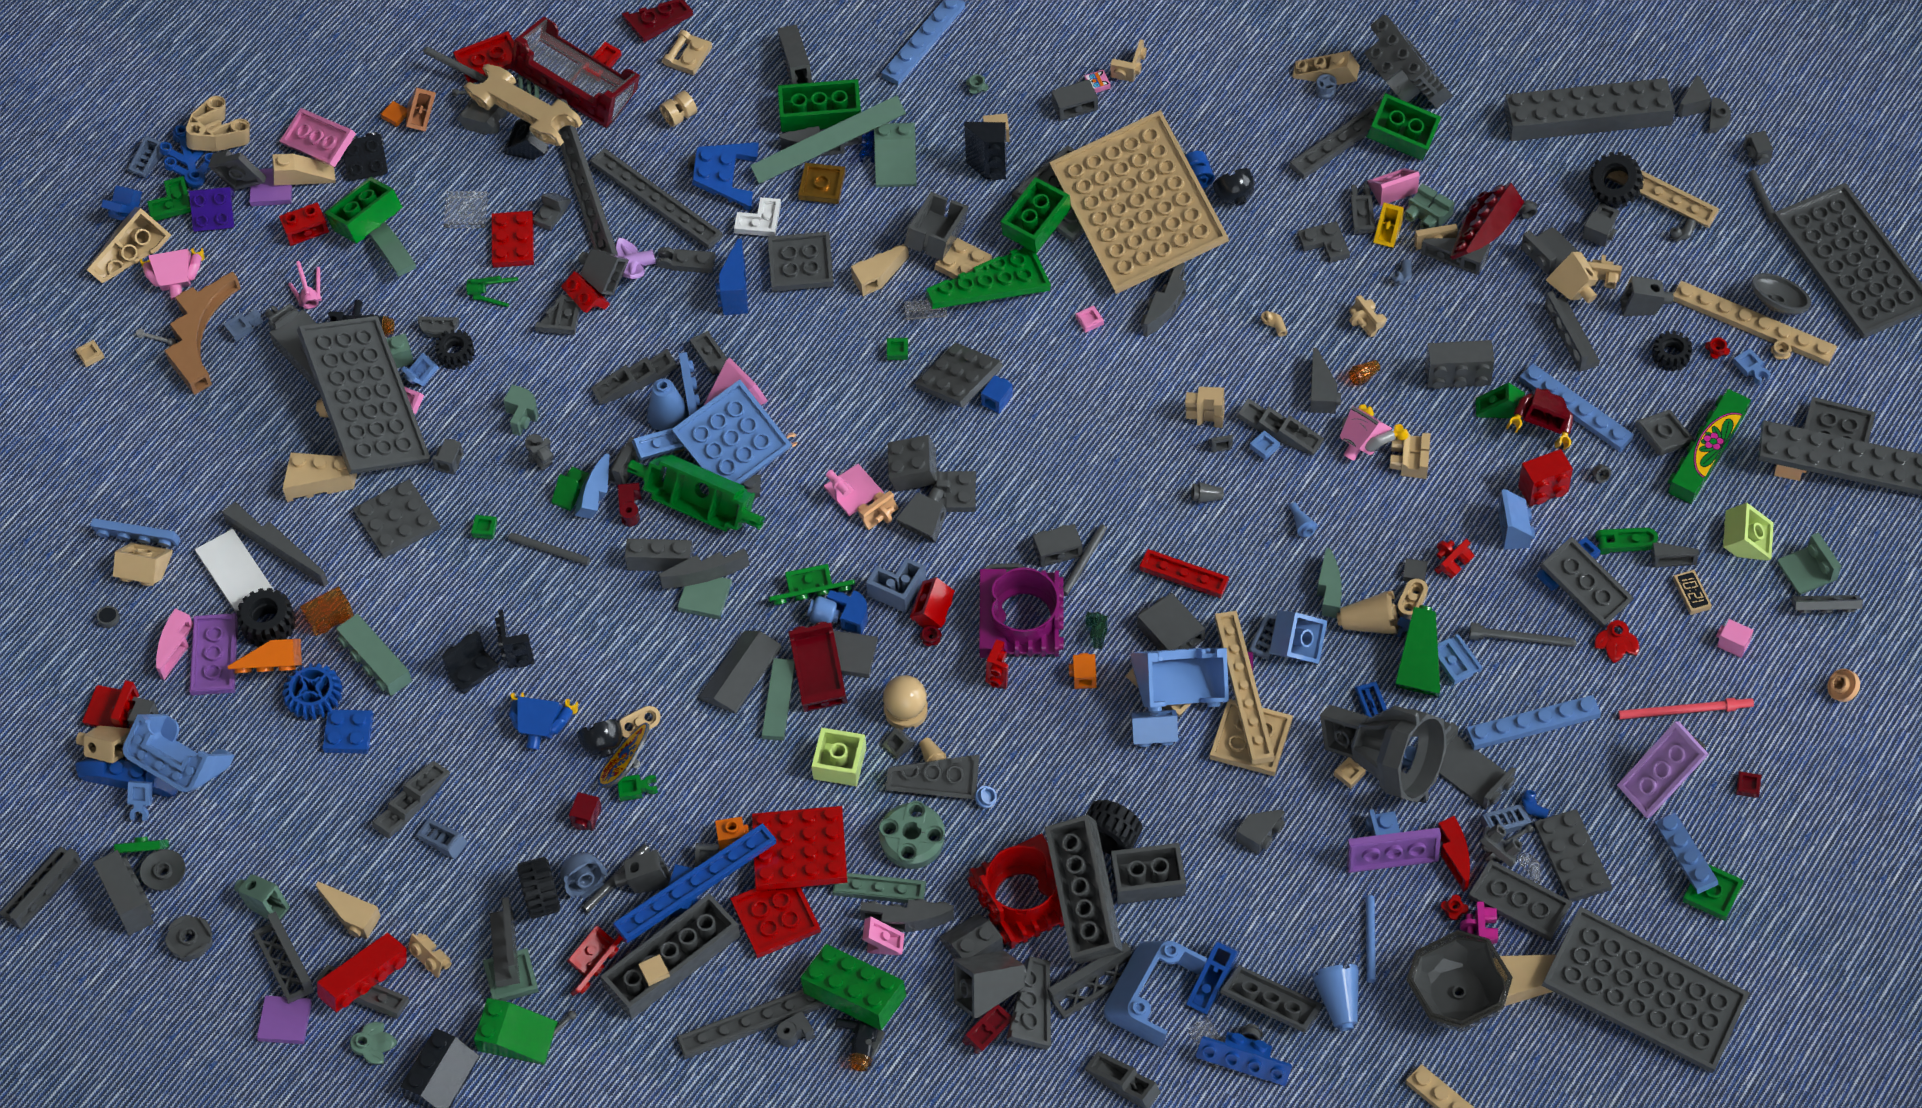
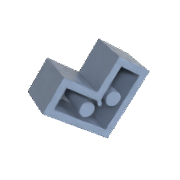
M909 558L904 560L896 574L876 566L866 582L867 596L906 613L917 596L922 581L927 580L926 566Z

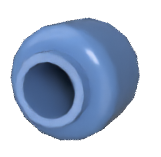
M818 596L815 600L811 599L806 616L809 617V621L812 624L818 622L837 623L840 610L836 609L837 603L835 601Z

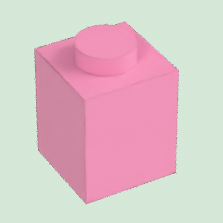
M1729 619L1726 626L1721 625L1716 635L1719 638L1717 647L1742 658L1751 641L1754 630Z

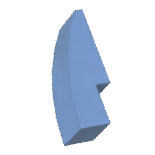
M606 453L585 479L577 499L575 516L591 519L597 513L598 502L603 499L608 491L610 454Z

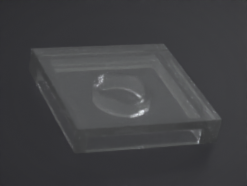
M447 191L444 228H485L488 191Z

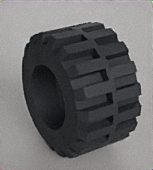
M1609 152L1610 156L1608 157L1604 154L1601 156L1602 160L1599 161L1597 159L1594 162L1595 167L1590 169L1591 175H1589L1591 189L1599 202H1604L1609 207L1614 205V208H1619L1621 204H1623V207L1628 206L1627 202L1633 203L1635 201L1634 197H1639L1641 194L1640 189H1643L1642 181L1644 180L1637 161L1628 154L1624 156L1623 152H1618L1617 155L1614 152ZM1623 171L1628 174V180L1624 186L1618 189H1610L1605 186V179L1610 173Z
M260 588L256 593L254 591L250 592V596H245L242 599L243 603H239L237 620L245 639H248L250 644L253 645L255 643L256 647H260L270 640L287 639V636L291 637L293 634L292 629H295L296 618L290 601L285 594H281V591L276 589L273 592L272 588H267V590ZM265 614H276L270 621L257 622Z
M1099 799L1094 801L1086 815L1096 820L1102 851L1110 855L1111 851L1132 849L1143 829L1139 818L1123 805L1109 800Z
M544 856L518 863V876L529 916L535 919L559 912L560 903L548 859Z

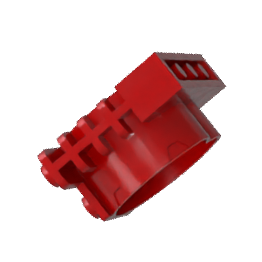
M1042 833L1017 846L1002 850L989 863L985 861L981 863L980 867L969 869L967 880L971 889L977 890L981 906L988 909L989 920L994 926L997 925L1000 930L999 933L1003 937V944H1008L1010 949L1015 948V945L1021 942L1023 944L1028 942V939L1033 936L1035 938L1040 936V933L1046 930L1047 932L1051 931L1052 927L1058 924L1060 928L1064 926L1049 846ZM1027 874L1034 876L1038 880L1039 892L1047 896L1048 899L1034 908L1014 909L1003 905L995 897L999 886L1006 879L1014 875Z

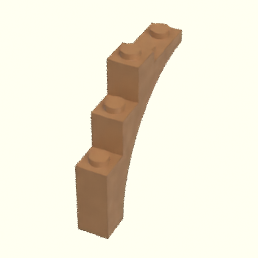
M234 272L222 276L219 280L205 286L198 292L192 287L175 297L178 307L184 316L170 323L173 334L179 342L171 345L165 350L170 365L194 395L212 385L209 374L201 361V341L206 325L216 309L227 298L241 289Z

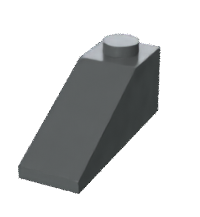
M1429 238L1423 240L1421 254L1477 275L1480 274L1489 256L1490 244H1487L1481 249L1452 260L1450 255L1457 238Z
M1313 348L1310 412L1336 414V405H1341V393H1337V383L1318 348Z

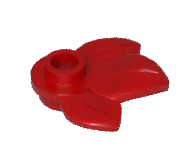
M1621 620L1610 622L1607 629L1598 633L1595 638V648H1606L1607 655L1613 663L1618 662L1626 652L1635 656L1639 652V643L1636 636L1629 633L1627 624ZM1619 627L1622 633H1615L1614 628Z

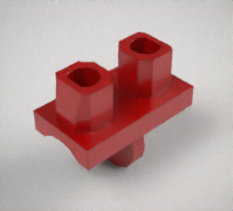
M1466 538L1453 550L1452 547L1455 543L1452 540L1448 543L1440 541L1437 544L1439 552L1436 556L1439 559L1443 556L1446 558L1434 570L1438 574L1443 571L1451 579L1461 571V568L1454 560L1458 558L1466 565L1475 556L1468 548L1471 542Z

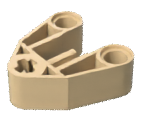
M212 96L191 114L186 127V145L189 149L201 151H220L246 145L250 141V123L245 119H236L222 125L221 122L226 118L225 99L221 96Z

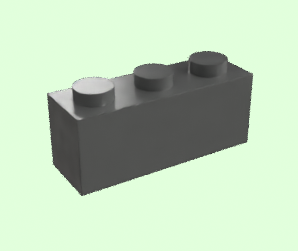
M627 538L625 561L627 570L665 571L694 556L692 540Z

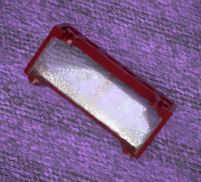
M542 17L514 40L510 69L558 99L567 100L568 105L607 128L637 91L640 75L631 69H624L621 74L558 36L557 25L546 17Z

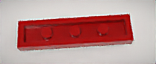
M1147 549L1139 571L1220 599L1229 582L1228 576Z

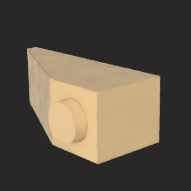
M272 154L274 185L336 183L334 167L326 163L297 154Z
M317 882L316 888L320 897L347 929L348 933L357 938L361 936L368 939L381 917L378 907L326 884Z

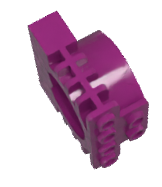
M1026 567L1014 568L1006 572V569H980V658H988L996 639L1005 642L1004 651L1007 654H1015V657H1019V654H1028V657H1033V654H1041V657H1046V654H1055V657H1059V650H1064V637H1059V630H1064L1063 577H1059V570H1055V573H1046V570L1039 572L1036 569ZM1015 595H1033L1046 604L1050 612V618L1044 624L1033 629H1014L1004 624L1006 613L1002 609V605L1007 599Z

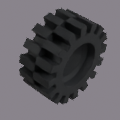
M452 329L451 333L448 334L445 331L444 337L442 335L438 337L439 340L435 342V351L438 361L442 366L444 365L447 369L451 366V369L455 370V366L461 369L462 364L467 366L469 365L468 361L472 362V356L475 355L474 346L470 335L468 336L465 331L462 334V331L458 329L457 333H455L454 329ZM452 346L463 347L462 350L457 353L447 352V350Z
M1666 331L1665 335L1661 333L1659 338L1655 339L1652 358H1654L1655 364L1658 363V367L1665 366L1664 370L1668 371V368H1671V371H1675L1676 367L1678 370H1682L1683 366H1687L1691 358L1692 343L1687 336L1683 338V333L1681 332L1679 335H1676L1677 331H1673L1672 334ZM1673 347L1678 349L1680 354L1671 355L1665 352L1664 349Z

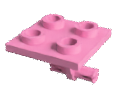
M859 464L839 476L833 470H829L826 473V477L830 482L824 485V489L848 516L857 512V508L860 505L871 503L874 495L878 492L884 493Z

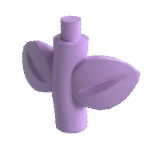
M618 237L615 244L618 256L629 260L622 276L630 279L643 277L645 273L643 266L656 264L653 250L638 252L634 244Z

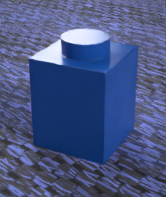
M994 375L981 392V405L1000 414L1013 396V384L1005 378H999Z

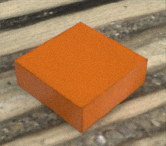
M392 101L381 113V118L398 127L406 118L407 108Z

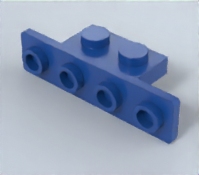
M1227 1032L1224 1042L1202 1036L1196 1053V1058L1282 1086L1286 1085L1292 1069L1291 1064L1270 1057L1271 1045L1261 1040L1255 1041L1246 1038L1239 1033Z

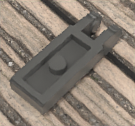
M1364 184V195H1357L1356 185H1351L1354 234L1375 233L1373 203L1369 184Z
M661 247L658 249L660 257L656 259V266L672 269L673 271L712 274L716 254L715 252L673 250L670 247Z

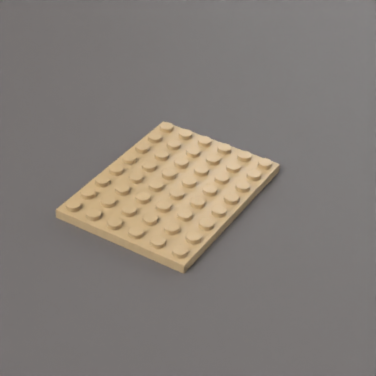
M1161 110L1049 162L1062 190L1070 195L1071 207L1116 294L1229 241L1221 222Z

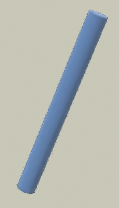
M1367 895L1365 897L1366 981L1374 983L1376 982L1375 897Z

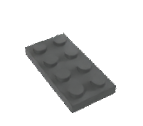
M1572 536L1540 565L1602 629L1634 600Z
M1577 809L1534 822L1535 831L1566 899L1575 902L1612 889V884Z
M1491 859L1468 895V899L1475 903L1484 902V907L1497 908L1498 915L1548 941H1551L1572 906V901Z

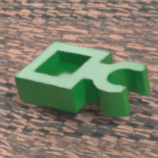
M640 774L623 777L618 782L620 801L643 798L642 792L648 794L658 793L657 786H649L650 783L657 782L656 776L649 775L644 780L640 779Z

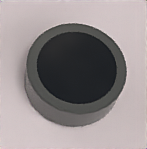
M104 606L97 612V620L100 626L112 628L119 623L120 615L115 607Z

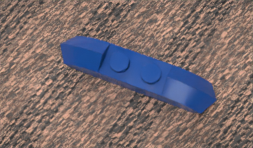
M88 757L75 763L78 777L86 782L128 789V782L130 780L153 782L152 794L165 797L175 796L178 789L131 761L119 759L115 763H108Z

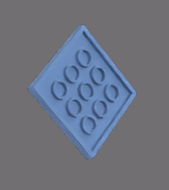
M740 379L672 429L673 434L699 467L739 484H743L792 447L790 441Z

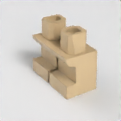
M1199 387L1198 393L1186 392V419H1197V426L1202 425L1204 421L1214 422V427L1223 428L1225 413L1224 388Z
M1408 433L1409 436L1405 440H1398L1395 437L1391 444V451L1403 453L1402 455L1391 454L1390 469L1401 470V476L1427 479L1431 433H1422V436H1411Z

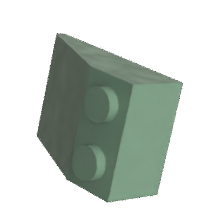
M888 123L874 129L876 188L917 186L915 123Z

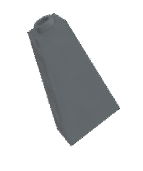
M797 24L777 28L779 44L790 84L813 83L810 63Z

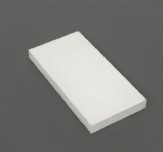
M234 529L195 549L196 554L235 613L239 610V603H243L242 599L245 596L249 597L250 592L254 591L256 593L260 588H263V590L272 588Z

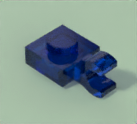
M874 130L866 133V135H862V147L865 148L859 153L861 163H863L866 156L871 157V163L875 162Z

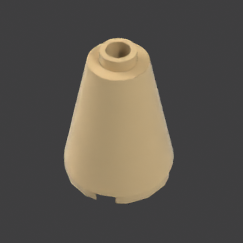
M1386 591L1342 607L1340 612L1337 613L1338 625L1342 626L1343 630L1391 635L1398 634L1397 607L1394 603L1392 604V599H1395L1393 591Z

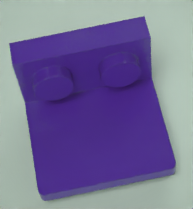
M224 187L189 191L193 231L234 228L232 197L235 196L233 188Z

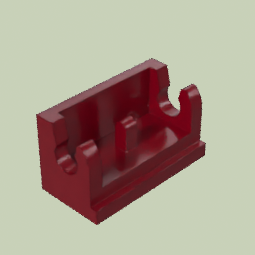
M998 1004L989 1010L966 1033L962 1042L966 1046L972 1045L975 1049L974 1053L979 1054L1010 1024L1012 1016Z

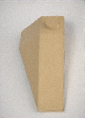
M135 207L122 221L86 270L98 281L104 283L123 272L126 268L140 262V259L157 252L170 238L171 234L143 209Z

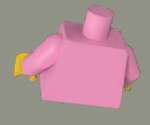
M192 248L191 253L188 249L149 255L148 261L143 262L142 259L139 261L143 267L145 277L154 286L160 287L162 291L169 290L171 300H176L175 297L182 293V288L191 286V281L195 279L201 261L205 257L203 248L197 253Z

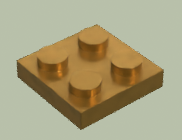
M805 163L798 199L839 204L846 172L845 167Z

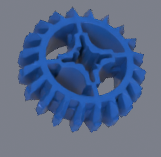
M310 663L308 668L301 665L300 671L293 669L294 676H287L288 682L283 683L284 690L282 692L284 703L291 713H295L298 718L303 715L305 720L310 716L316 720L318 715L324 718L325 712H331L332 707H338V701L342 700L341 693L343 692L340 677L337 676L334 670H330V667L327 665L322 668L320 663L316 667H313V664ZM329 687L328 692H327L326 695L323 697V694L326 692V689Z

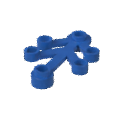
M178 125L173 129L172 138L175 142L180 143L183 154L173 150L169 142H162L159 152L164 156H169L164 160V168L166 170L184 176L186 184L190 188L197 189L205 182L204 174L208 171L210 163L208 159H211L213 153L205 154L206 151L196 150L192 154L191 149L186 145V126ZM205 154L204 163L196 169L195 164ZM177 161L186 165L187 169L177 165Z

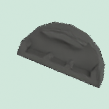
M1712 97L1709 133H1717L1720 129L1729 125L1731 110L1726 102Z
M417 316L421 331L433 338H438L440 335L444 337L445 331L448 334L451 333L452 329L455 331L460 322L459 317Z

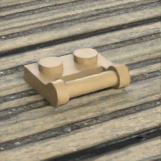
M681 30L677 36L678 39L669 53L665 54L662 58V62L668 67L694 76L712 49V42ZM683 44H689L680 59H674Z

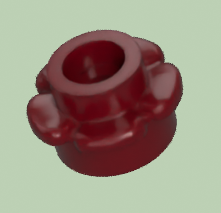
M931 625L926 626L920 634V639L923 640L922 643L925 646L938 645L941 641L940 637H942L941 631Z

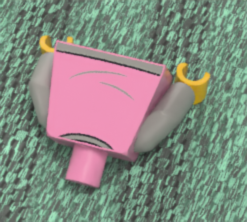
M1361 404L1359 408L1352 406L1349 415L1343 419L1342 432L1340 434V438L1349 443L1343 455L1353 461L1357 458L1360 450L1372 455L1375 450L1384 444L1395 440V437L1398 440L1407 439L1409 436L1408 431L1401 424H1396L1394 431H1392L1391 427L1373 417L1374 412L1371 406L1368 408L1365 404Z

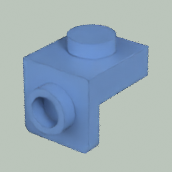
M422 353L410 368L403 366L401 370L406 374L405 379L411 384L417 383L424 387L440 367L426 354Z

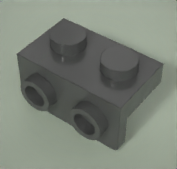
M630 437L626 445L621 448L608 474L609 483L616 485L626 484L631 476V473L627 472L630 461H639L632 443L633 437Z

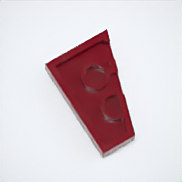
M672 0L660 3L655 8L646 9L644 7L640 8L639 12L631 14L625 12L621 14L622 19L641 41L645 43L693 16V10L684 0Z

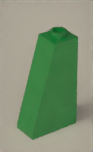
M1419 605V608L1414 607L1395 685L1396 688L1440 697L1436 612L1432 611L1431 607Z

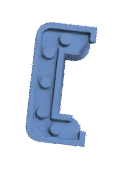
M1189 648L1131 652V663L1144 707H1148V711H1162V707L1166 705L1207 703V707H1220L1221 702H1229L1227 648Z
M137 714L123 745V754L128 760L182 792H193L227 770L235 756L224 749H216L212 754H208L205 751H198L196 753L176 741L179 734L178 722L166 714Z

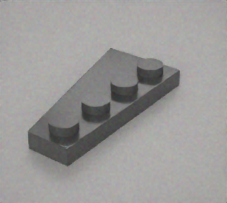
M1030 956L1025 959L1024 966L1027 972L1025 987L1017 992L1006 1040L1047 1050L1051 1047V1000L1048 994V988H1050V961Z

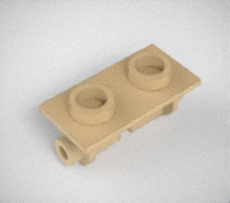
M412 933L408 950L436 978H439L441 969L444 968L446 970L451 966L450 958L441 949L432 952L436 949L437 945L426 934L419 933L416 936Z

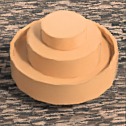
M1848 669L1835 671L1828 680V693L1833 699L1840 702L1852 700L1860 689L1859 677Z

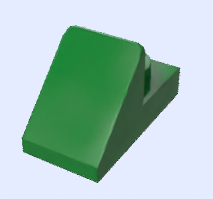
M571 467L566 476L560 474L553 494L552 504L571 511L577 502L581 487L589 473Z

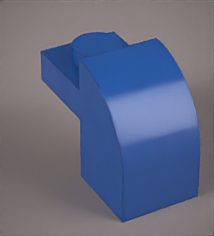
M116 185L112 201L103 199L101 207L108 209V217L123 221L135 207H139L142 191Z
M830 590L827 599L835 601L837 603L836 609L842 613L840 617L841 629L855 634H863L868 623L867 602L863 595L853 590L849 597L843 592Z

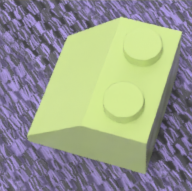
M1748 503L1728 509L1725 513L1723 547L1736 557L1771 560L1774 523Z

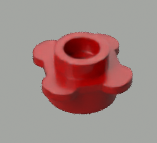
M1713 338L1711 342L1705 344V348L1711 353L1710 357L1712 359H1718V357L1722 355L1727 356L1730 353V349L1727 348V342L1722 338Z
M1456 894L1452 895L1450 900L1441 903V909L1445 910L1446 915L1451 920H1457L1469 910L1468 905L1464 904L1461 901V897Z

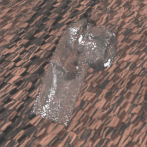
M1526 852L1520 853L1517 860L1521 867L1529 872V880L1540 884L1541 865L1539 861Z

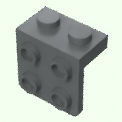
M1554 227L1547 229L1538 236H1535L1530 230L1523 234L1521 250L1547 275H1550L1571 252H1578Z

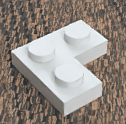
M760 197L757 214L737 212L734 233L775 236L781 199Z

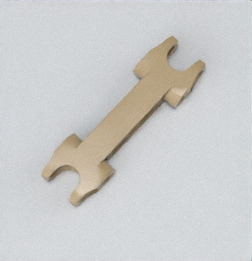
M486 64L482 68L488 77L486 81L480 84L468 82L463 86L467 94L480 107L489 110L494 104L530 123L529 129L531 133L547 144L561 146L564 141L558 131L565 126L578 128L583 124L579 115L568 104L559 99L552 105L545 103L515 86L516 79L513 75L499 66Z

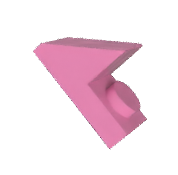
M873 917L866 918L862 940L868 942L867 952L872 954L902 955L904 933Z

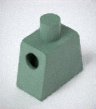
M252 874L246 880L239 879L235 884L234 889L239 893L245 905L267 920V915L275 911L279 919H281L290 908L278 886Z

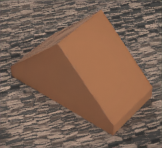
M415 88L407 103L406 127L426 132L436 92Z

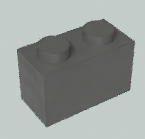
M1089 79L1052 90V105L1059 120L1063 121L1098 110V96Z
M1075 524L1062 525L1057 529L1044 530L1033 535V547L1041 567L1082 556V542Z

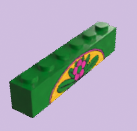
M1727 389L1724 396L1720 394L1715 403V411L1710 410L1706 418V426L1701 425L1696 435L1698 439L1696 442L1692 441L1687 449L1689 454L1687 457H1682L1677 466L1678 472L1671 474L1668 480V484H1670L1669 494L1692 505L1748 412L1751 399L1730 389Z

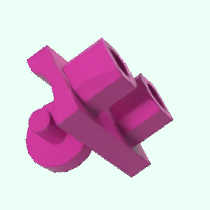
M1477 902L1475 919H1473V914H1466V920L1460 922V929L1467 932V936L1474 937V931H1476V937L1490 939L1492 944L1497 943L1498 929L1485 928V923L1497 922V908L1484 907V902Z

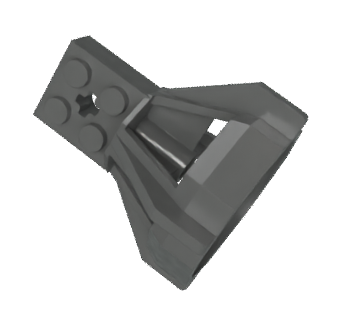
M1330 704L1320 714L1325 750L1353 758L1355 763L1360 764L1379 780L1380 788L1387 794L1416 803H1426L1429 800L1428 791L1437 781L1447 749L1446 734L1451 730L1450 723L1428 713L1396 705L1372 717ZM1418 737L1416 755L1410 770L1406 774L1401 771L1404 753L1410 738Z

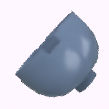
M576 853L565 860L561 866L560 879L563 888L573 898L580 895L582 898H587L595 894L604 885V877L606 876L607 878V871L603 863L590 853Z

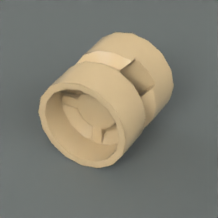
M685 90L676 94L673 100L668 99L659 106L663 118L671 127H675L683 122L684 118L688 119L697 113L694 100Z

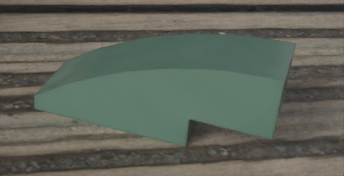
M1326 548L1318 582L1317 596L1324 597L1322 616L1337 618V613L1340 612L1342 583L1340 571L1331 548Z

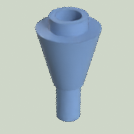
M1296 502L1291 503L1289 508L1294 515L1298 535L1300 537L1313 535L1317 529V523L1301 511Z

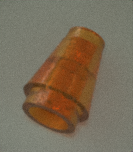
M1372 360L1353 366L1348 375L1354 385H1364L1380 371L1381 367L1378 361Z

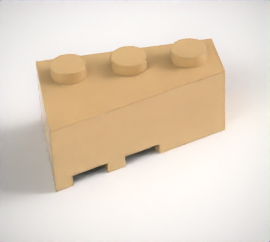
M291 453L282 489L287 502L294 501L293 498L303 496L311 498L314 497V494L327 492V494L354 489L357 473H348L343 456Z

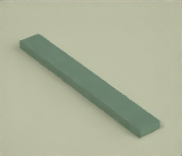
M898 95L750 166L758 183H764L905 115L906 112Z

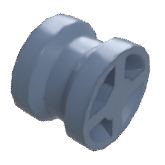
M1330 74L1320 75L1316 82V95L1324 100L1333 98L1336 94V78Z

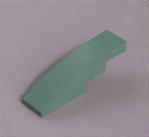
M383 222L379 228L368 234L381 257L386 260L390 268H393L398 277L416 269L415 262L386 222Z

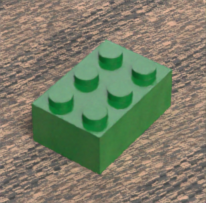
M1385 93L1366 137L1423 161L1441 116Z
M369 177L324 213L334 232L357 244L403 207L393 188Z
M1035 177L1001 220L1002 235L1037 253L1071 210L1070 195Z

